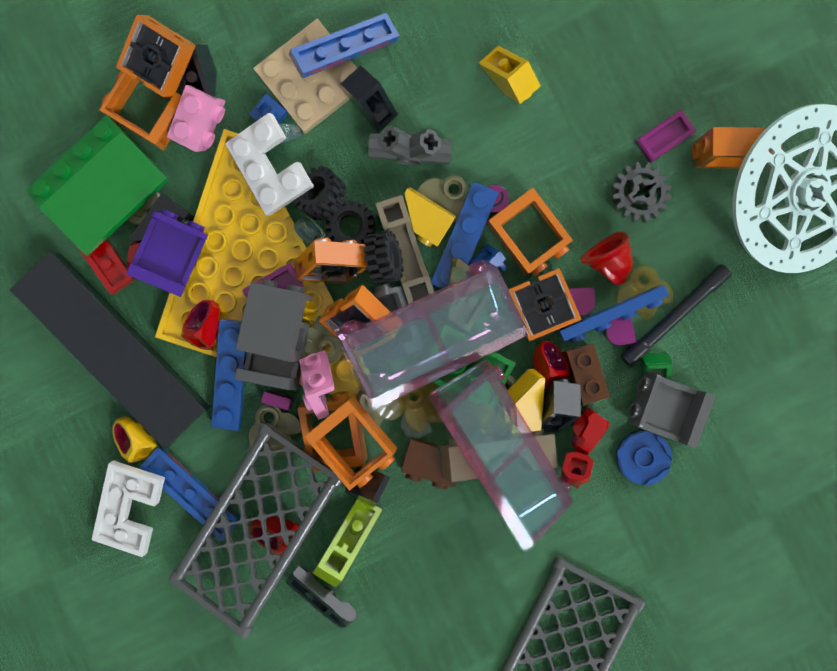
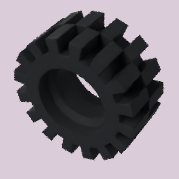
M319 166L318 170L315 167L311 168V173L309 174L307 171L306 173L314 187L296 198L294 204L312 220L316 221L319 219L322 221L324 220V215L330 218L332 217V211L335 213L339 211L337 206L344 203L341 197H346V192L344 191L346 186L329 168H324L323 166ZM322 189H324L323 192H322L317 198H315V197L317 196V194H318Z
M345 200L343 205L338 204L337 208L339 211L337 213L332 211V217L325 218V230L331 242L355 240L357 244H364L366 236L375 233V222L371 211L364 204L361 205L355 200L354 202ZM347 216H354L361 223L360 231L354 236H345L340 231V223Z
M387 230L367 235L364 240L366 246L364 247V252L366 253L364 258L368 263L366 267L370 271V277L373 279V282L379 285L401 280L403 277L402 272L404 271L402 266L403 258H401L402 251L399 249L400 244L398 240L396 241V235L393 234V231Z

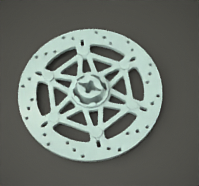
M811 104L784 114L769 125L756 139L739 169L732 202L734 226L738 238L747 253L767 268L784 273H800L821 267L837 257V205L830 196L837 189V179L832 183L830 180L831 175L837 174V167L826 169L828 152L837 160V148L831 142L834 131H837L836 105ZM816 127L815 136L812 140L786 152L781 149V144L792 135L802 130ZM810 149L803 166L792 160L793 156ZM820 149L818 165L813 166V162ZM768 162L771 165V171L762 203L755 206L758 180L764 166ZM785 164L795 170V173L790 178L783 168ZM808 174L817 175L818 178L810 177V176H807V175H808ZM779 176L785 188L773 196ZM785 198V206L772 209L774 205ZM797 203L806 205L808 207L798 206ZM825 205H827L831 212L830 217L820 211ZM790 212L788 229H786L776 219V216ZM802 215L803 218L796 231L798 216ZM813 215L823 221L822 224L806 231ZM767 220L785 238L782 249L774 247L763 236L759 228L761 222ZM829 228L833 230V234L823 243L811 249L800 251L802 241Z

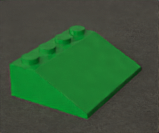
M106 115L25 191L39 209L88 256L169 180L127 132Z

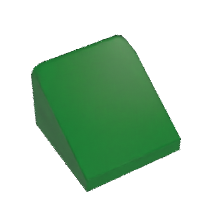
M665 352L647 353L641 359L642 377L646 371L671 380L673 362L669 354Z

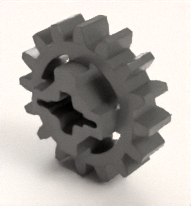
M637 162L633 165V170L627 166L623 169V174L619 173L615 177L619 183H614L610 189L616 191V194L611 196L610 199L618 201L614 209L615 211L619 209L624 211L621 216L623 219L631 215V222L635 223L641 217L642 222L646 223L650 217L653 219L659 217L658 211L664 212L667 210L668 207L663 202H668L672 199L670 195L666 194L667 191L672 189V185L664 184L668 175L660 177L658 175L661 170L660 167L652 171L650 170L651 163H647L641 168L640 163ZM641 176H645L651 180L643 179ZM625 184L628 188L626 197L624 196ZM649 188L644 195L633 198L637 191ZM656 189H657V191H658L657 200H656L655 197H654V196H655ZM630 205L638 206L641 210H637Z

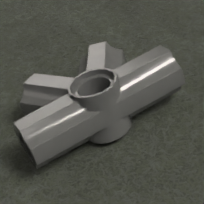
M394 126L385 127L381 134L370 133L368 157L369 159L395 160L404 165H420L421 163L450 165L452 139H440L436 131L430 129L412 133L404 132Z

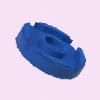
M637 430L628 434L620 441L616 451V463L620 472L629 481L642 485H652L661 481L671 468L672 452L668 442L661 435L647 430Z

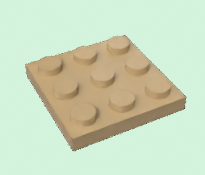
M318 18L253 68L304 134L308 133L350 100L340 83L357 69L353 62L349 60L306 78H301L289 56V52L292 48L330 34Z

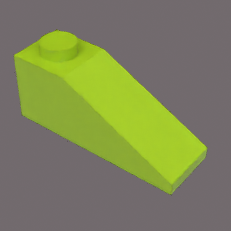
M357 499L320 559L313 574L332 586L337 587L345 577L382 509L376 505L371 507Z

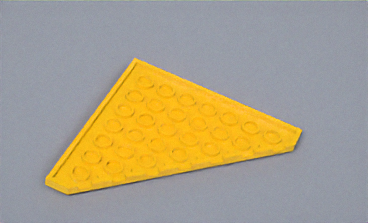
M226 129L223 130L193 221L205 227L203 232L208 234V237L182 296L179 297L169 293L155 335L156 338L217 357L218 335L211 350L197 348L181 337L183 324L190 311L202 300H213L219 304L221 310L220 320L224 318L242 321L247 301L242 290L250 286L251 282H257L290 262L295 268V259L307 248L286 206L271 216L265 215L225 144L238 135V133ZM302 281L305 286L304 294L312 296L311 302L306 301L302 322L310 324L309 327L314 328L317 317L322 316L327 306L334 303V300L324 282ZM342 343L343 352L341 357L336 362L330 363L335 389L328 394L332 395L342 391H348L349 395L358 394L362 387L372 385L373 377L369 369H366L363 357L355 356ZM330 344L325 347L327 354L331 351Z

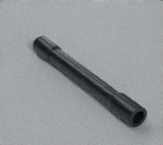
M723 264L717 266L702 280V283L649 332L622 353L620 358L632 368L662 337L709 294L715 292L732 276L731 271Z

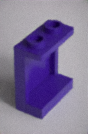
M162 208L160 213L157 211L153 212L150 223L126 274L181 297L208 234L203 232L204 226L190 220L187 225L177 221V214Z

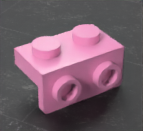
M186 85L167 138L195 152L206 151L214 142V130L217 123H220L224 117L225 108L223 107L225 100L214 98L190 85Z
M323 350L299 360L302 374L300 382L305 392L303 400L308 411L313 410L318 420L329 416L325 394L335 389L328 355Z

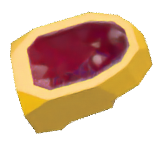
M123 416L115 421L112 430L114 442L121 456L129 463L147 459L158 447L152 435L135 419Z

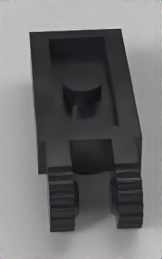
M298 566L287 578V585L323 616L337 624V627H347L356 620L357 613L352 608V605L349 602L341 603L336 598V594L330 588L323 587L315 580V576L309 570Z

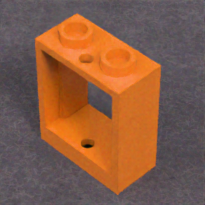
M120 71L116 77V84L113 89L103 97L102 106L99 111L164 151L171 140L167 138V134L182 96L175 93L174 96L166 97L170 101L149 134L119 115L139 81L143 84L145 83L143 79H134Z
M713 127L697 139L692 146V159L695 160V168L740 169L749 149L766 128Z
M531 188L492 217L487 223L489 229L525 276L530 272L536 276L548 267L545 263L546 260L552 256L556 260L570 250L567 245L573 241L534 188ZM533 204L560 242L530 264L502 226Z
M348 391L332 394V397L326 398L328 411L337 410L352 396L357 399V394L349 395ZM303 401L298 407V414L305 450L327 465L305 438L313 429L310 413H314V411H308ZM351 413L348 417L354 448L336 451L350 467L364 466L368 455L363 426L357 417ZM314 466V472L320 471Z
M354 396L305 436L306 440L349 491L356 485L359 488L363 487L373 478L370 473L378 467L384 470L395 460L393 455L397 447ZM351 413L357 417L383 448L381 453L356 473L324 437Z

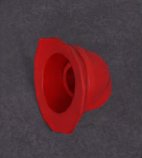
M617 231L603 239L580 258L581 263L590 265L592 269H596L613 284L622 285L627 281L633 267L632 247L629 244L630 238L628 234Z

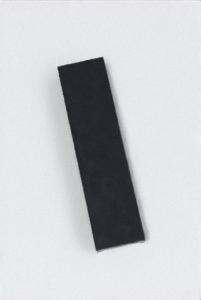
M49 251L10 289L164 449L173 445L176 442L175 440L210 408L62 255Z

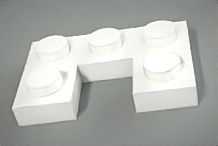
M267 113L225 143L266 216H271L314 187L300 162H295L279 174L275 172L265 153L284 141L286 136L274 115Z
M117 461L110 462L106 472L92 540L140 557L146 555L153 528L128 520L133 499L156 506L160 501L165 477Z

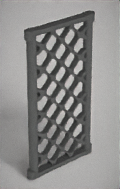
M265 422L260 426L258 430L259 435L177 569L172 571L168 578L172 584L179 587L245 639L248 638L253 630L252 624L336 487H340L342 481L329 466ZM270 437H273L285 447L281 450L273 451L268 440ZM292 451L305 459L307 463L301 466H294ZM286 452L289 466L287 469L277 471L273 456L276 453ZM258 456L268 457L269 473L262 475L257 473L253 465ZM314 466L329 476L326 482L316 481ZM307 467L310 472L311 482L308 485L299 486L295 471ZM288 471L291 474L292 487L287 490H280L277 475ZM271 476L274 491L263 495L260 491L259 479ZM244 480H252L254 482L256 492L254 497L247 499L243 497L239 488ZM307 487L313 489L314 495L317 498L312 506L301 505L300 489ZM292 491L295 495L296 507L291 510H284L281 494ZM273 495L276 498L278 510L276 513L266 514L262 500L264 497ZM246 501H257L259 508L258 517L247 518L244 506ZM229 504L239 505L241 513L239 521L229 522L226 513H224ZM296 511L302 522L297 530H288L284 516L288 512ZM277 515L280 518L281 532L269 534L266 519ZM258 519L261 521L263 535L258 538H251L248 523ZM240 523L243 526L245 538L243 541L233 542L230 527ZM215 527L224 528L227 540L225 545L216 546L210 535ZM279 535L283 537L287 547L282 555L272 553L270 546L271 537ZM262 539L265 542L267 554L265 557L255 558L252 551V542ZM244 543L247 547L248 560L237 562L233 548L237 544ZM226 547L229 552L230 563L219 566L216 550ZM201 551H208L210 553L211 568L202 570L199 567L196 558ZM257 561H268L272 571L267 579L257 577L255 567ZM238 565H250L251 581H239ZM229 567L232 570L234 582L232 585L223 586L220 581L219 570ZM211 571L214 574L215 588L206 590L203 588L201 575L203 572ZM186 575H194L196 577L197 588L184 579ZM252 584L254 586L257 596L253 602H244L242 600V585ZM224 589H235L236 605L226 606L224 604L222 593ZM215 591L218 596L219 605L208 598L205 593ZM237 608L243 619L239 622L226 610Z
M557 556L553 563L554 569L502 671H514L518 663L530 664L532 671H534L533 662L542 658L549 659L550 671H576L578 667L588 664L592 666L594 671H609L638 612H642L646 605L642 598L631 595L569 563L563 557ZM568 569L581 576L582 579L569 583L563 574ZM591 581L607 591L598 595H592L589 582ZM585 584L589 594L588 597L583 600L574 601L570 589L573 586ZM555 590H567L570 603L561 607H555L551 600ZM614 594L631 602L628 608H617L613 598ZM603 597H610L613 609L609 612L598 614L595 601ZM588 602L592 603L595 612L594 616L580 620L576 610L577 606ZM572 608L576 621L562 626L558 613ZM543 614L555 615L558 623L556 629L546 632L542 631L538 623ZM615 615L620 622L616 632L605 633L601 620ZM597 621L601 631L600 634L592 638H585L582 629L583 625ZM579 627L582 640L573 644H567L564 637L565 630ZM560 633L564 645L561 648L549 650L545 638L549 635ZM530 639H542L545 652L536 656L529 655L526 647ZM603 640L608 647L604 656L592 657L588 648L589 644ZM579 646H585L588 658L578 663L572 662L570 650ZM566 652L570 661L569 665L555 669L551 657L554 654Z

